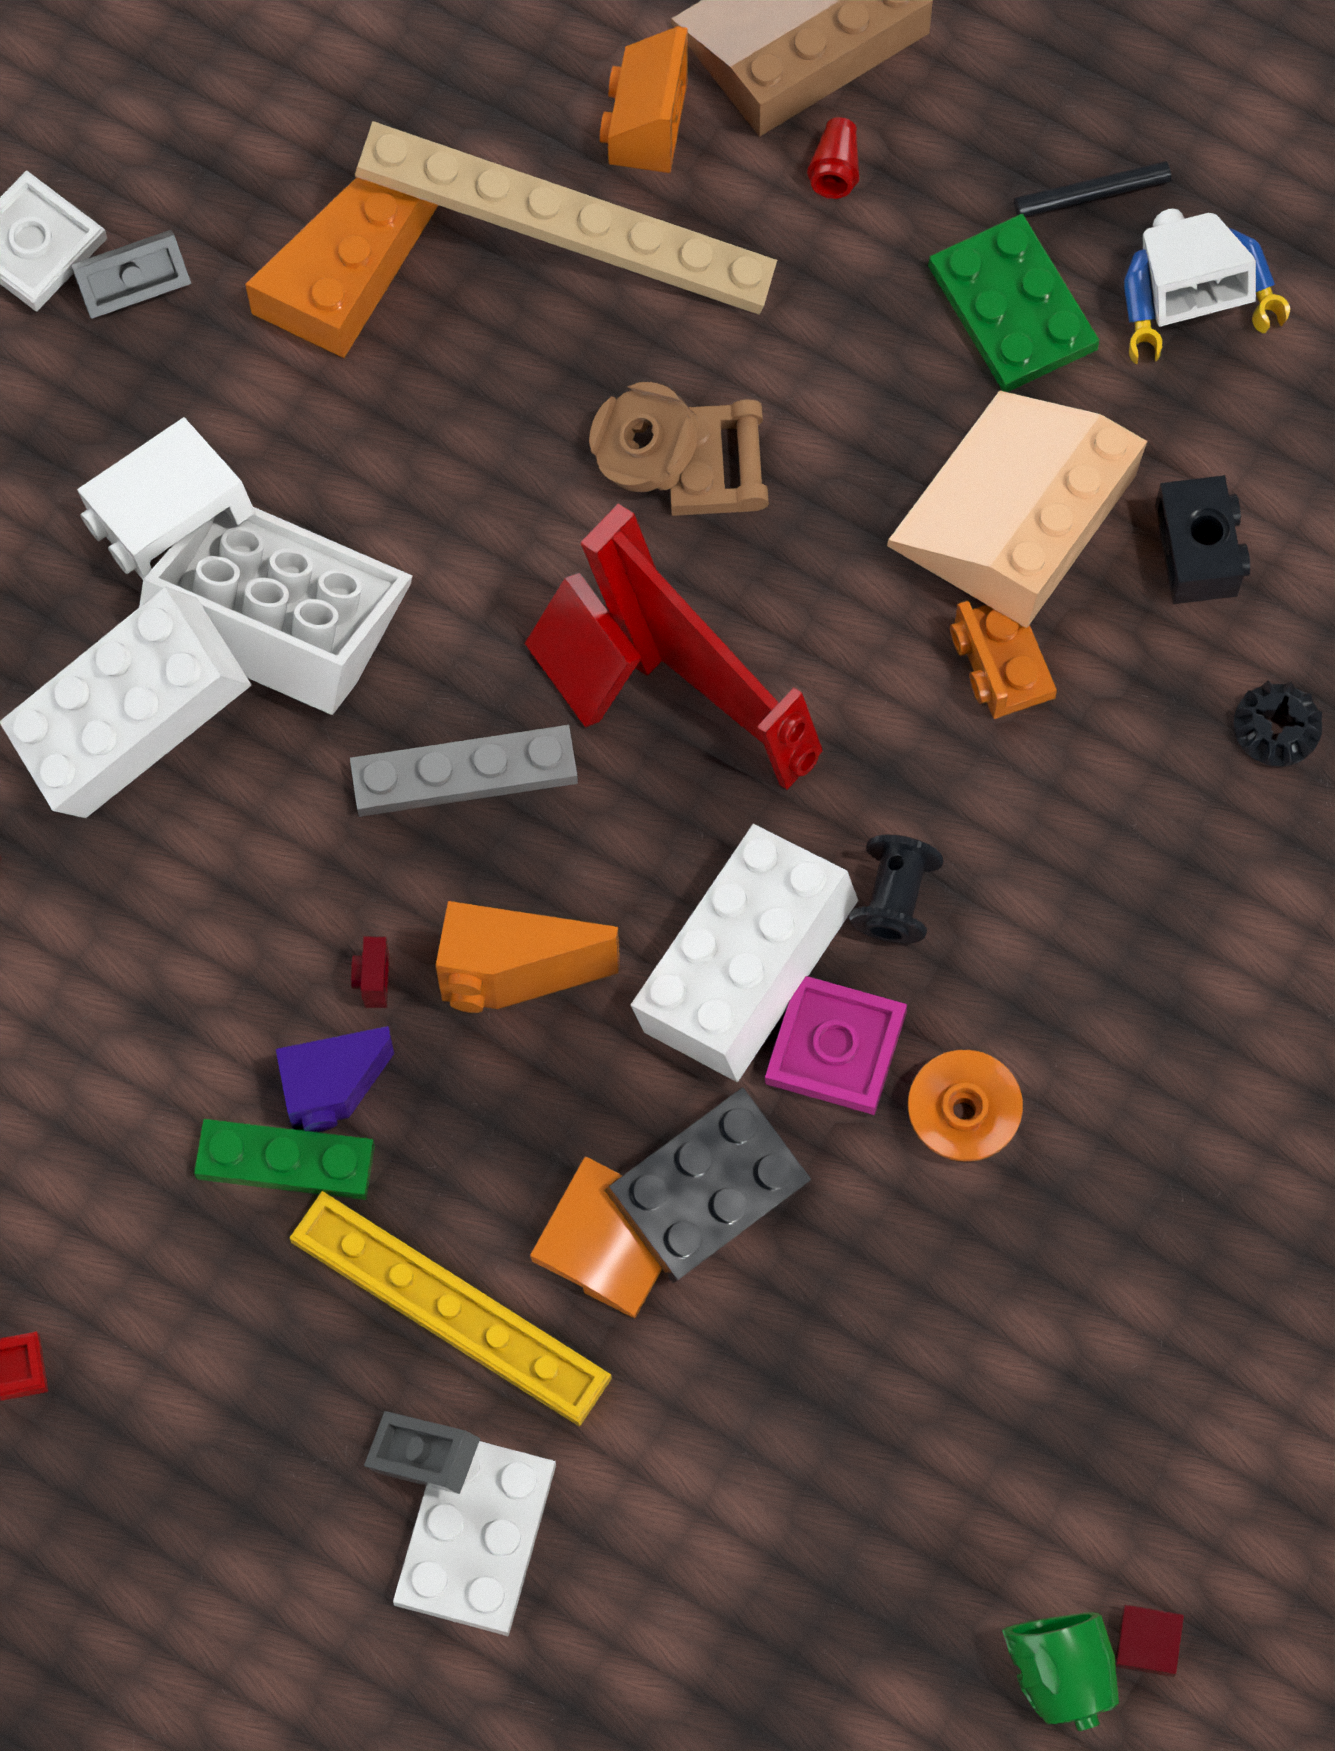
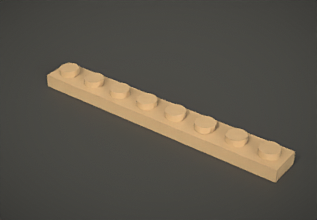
M372 121L355 173V177L756 314H760L764 307L777 260L374 121Z

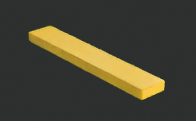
M323 1191L290 1236V1241L295 1246L579 1427L612 1379L611 1374Z

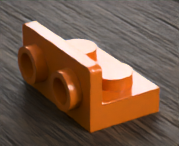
M969 601L957 604L955 623L950 625L952 641L960 656L968 655L974 670L969 673L973 693L979 704L987 702L993 719L1055 699L1057 689L1030 625L1025 628L988 605L972 609Z

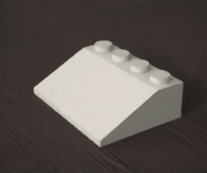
M253 507L255 514L239 525L223 510L172 545L143 579L139 607L164 587L197 597L247 678L331 715L334 714L357 684L412 580V575L255 507Z

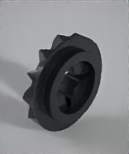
M1268 680L1262 686L1252 691L1248 690L1240 701L1234 715V732L1242 749L1253 759L1271 766H1289L1307 758L1317 747L1322 735V711L1317 709L1311 693H1303L1296 689L1291 681L1286 684H1272ZM1283 706L1286 707V721L1293 724L1294 727L1285 726L1275 741L1271 739L1273 731H1271L1272 722L1264 719V716L1273 717L1276 711L1280 710V707Z

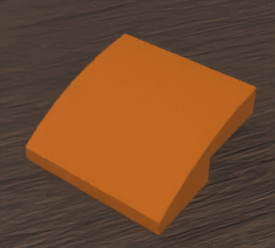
M585 1156L530 1257L532 1262L583 1287L585 1294L635 1319L662 1268L604 1190L621 1178L622 1175Z

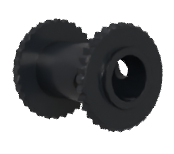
M891 834L875 836L868 840L866 845L868 854L877 861H880L870 905L853 909L849 915V921L861 933L879 940L901 944L919 942L925 938L927 927L918 919L913 918L923 873L939 870L943 866V856L930 844L911 837Z

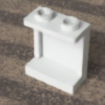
M185 417L77 489L87 509L80 514L86 527L98 541L107 537L112 543L108 549L120 568L126 574L135 570L142 580L152 570L150 562L153 558L223 510L237 525L255 514L242 481Z

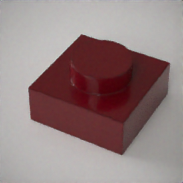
M363 936L362 955L352 956L351 986L352 989H360L365 1008H387L390 953L386 937Z

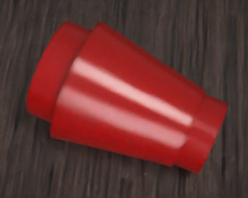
M837 117L830 119L826 123L825 130L807 170L812 189L817 194L826 198L838 199L846 197L859 182L857 127L849 119Z

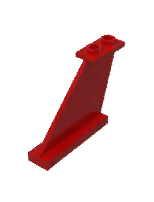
M617 504L580 544L610 615L642 657L635 668L648 676L663 661L764 744L779 785L788 790L800 776L808 774L814 768L819 755L823 752L803 693L793 687L780 703L770 694L656 570L635 514L622 505Z

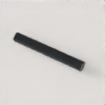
M1164 161L1014 198V207L1017 216L1023 213L1024 217L1171 182V171L1168 162Z

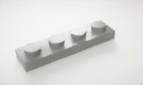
M569 725L350 758L359 817L578 784Z

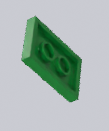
M1023 213L929 256L928 267L1002 391H1012L1098 350L1099 338Z

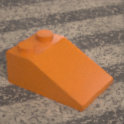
M448 901L436 961L442 1001L450 1002L452 1008L463 1012L479 1013L483 1011L484 1007L500 1009L618 974L620 965L618 927Z

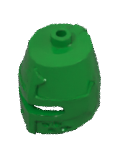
M1088 1612L1050 1617L1002 1629L1011 1660L1021 1670V1674L1017 1675L1020 1688L1033 1709L1042 1717L1046 1724L1074 1722L1077 1731L1087 1730L1100 1724L1098 1714L1112 1710L1119 1704L1115 1655L1102 1616L1099 1613Z

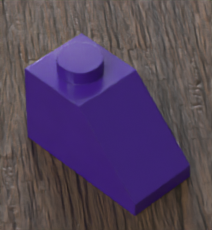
M388 1026L276 1049L287 1112L292 1128H303L305 1132H322L337 1126V1120L347 1119L352 1115L394 1055Z

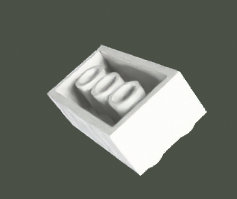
M164 587L4 717L0 724L51 809L56 812L87 818L252 685L197 597Z
M753 824L631 1003V1007L644 1033L738 1082L787 1009L789 1000L805 976H809L858 902L848 871Z

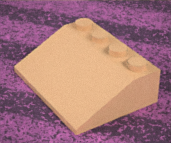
M999 391L889 538L887 546L1027 628L1135 478L1147 441L1101 414Z

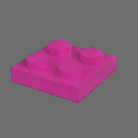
M805 976L789 1000L765 1075V1084L875 1115L907 1013V1004Z

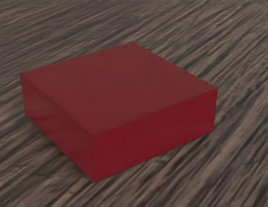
M1124 1605L1115 1661L1116 1667L1174 1677L1177 1672L1184 1615Z

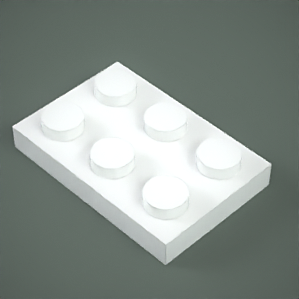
M479 1441L460 1494L426 1486L394 1596V1606L509 1636L556 1468V1462Z

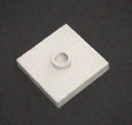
M26 170L0 197V284L37 312L74 274L71 264L88 259L107 239L105 229Z

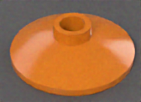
M954 1050L930 1060L921 1068L913 1080L908 1097L909 1118L918 1138L936 1154L955 1161H978L1001 1151L1015 1136L1023 1112L1021 1090L1010 1070L996 1058L975 1050ZM960 1103H966L974 1109L975 1114L972 1118L963 1120L954 1114L953 1108Z

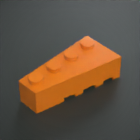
M356 177L245 284L251 313L345 358L439 205Z

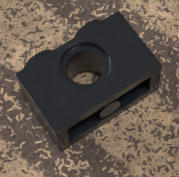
M1225 475L1160 483L1155 510L1172 603L1180 604L1237 597L1243 577L1250 575V556L1246 543L1238 544L1235 527L1240 526L1241 523L1240 504L1237 494H1229ZM1198 533L1208 534L1217 543L1202 545L1195 541L1192 536Z

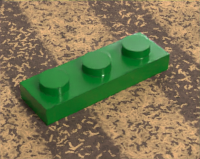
M203 1119L194 1174L197 1180L320 1194L323 1191L330 1196L366 1200L375 1144L373 1139Z

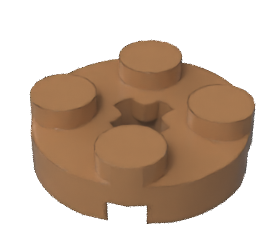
M639 382L628 386L631 391L623 393L618 399L611 396L600 407L590 430L589 443L591 452L596 456L598 468L604 476L617 486L633 492H648L654 489L667 490L678 483L681 473L687 467L694 454L699 425L698 417L683 399L670 388L653 382ZM648 425H653L651 432L654 435L651 442L639 449V445L633 441L636 432L644 433Z

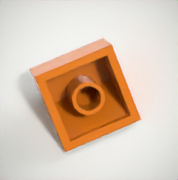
M676 26L626 46L622 67H612L608 96L615 98L613 112L604 111L600 128V143L608 144L609 165L671 173L688 83V28Z

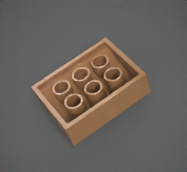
M701 0L671 18V25L673 27L688 28L689 48L760 137L930 33L933 0Z

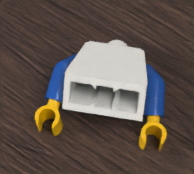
M1167 209L1158 214L1154 219L1153 227L1148 228L1143 233V249L1133 255L1124 280L1129 323H1135L1136 331L1131 338L1129 346L1131 361L1138 364V349L1136 345L1141 342H1148L1154 346L1155 361H1158L1162 350V338L1156 330L1151 329L1150 320L1156 319L1160 327L1256 302L1257 296L1259 305L1252 316L1254 327L1261 333H1266L1270 328V320L1265 310L1274 312L1280 326H1283L1289 317L1290 306L1285 298L1273 294L1271 286L1275 285L1260 244L1255 239L1232 228H1228L1216 214L1205 213L1186 219L1176 209Z

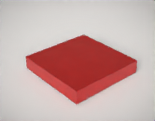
M580 573L564 578L525 642L527 648L585 728L601 721L642 658Z

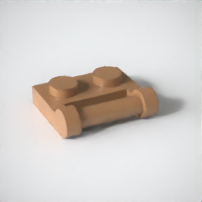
M740 400L732 405L689 407L698 417L697 443L694 454L687 467L681 473L678 483L670 488L672 516L749 512L766 508L769 505L767 486L762 484L758 425L763 422L762 404L756 400ZM737 429L741 486L738 488L725 489L721 430Z

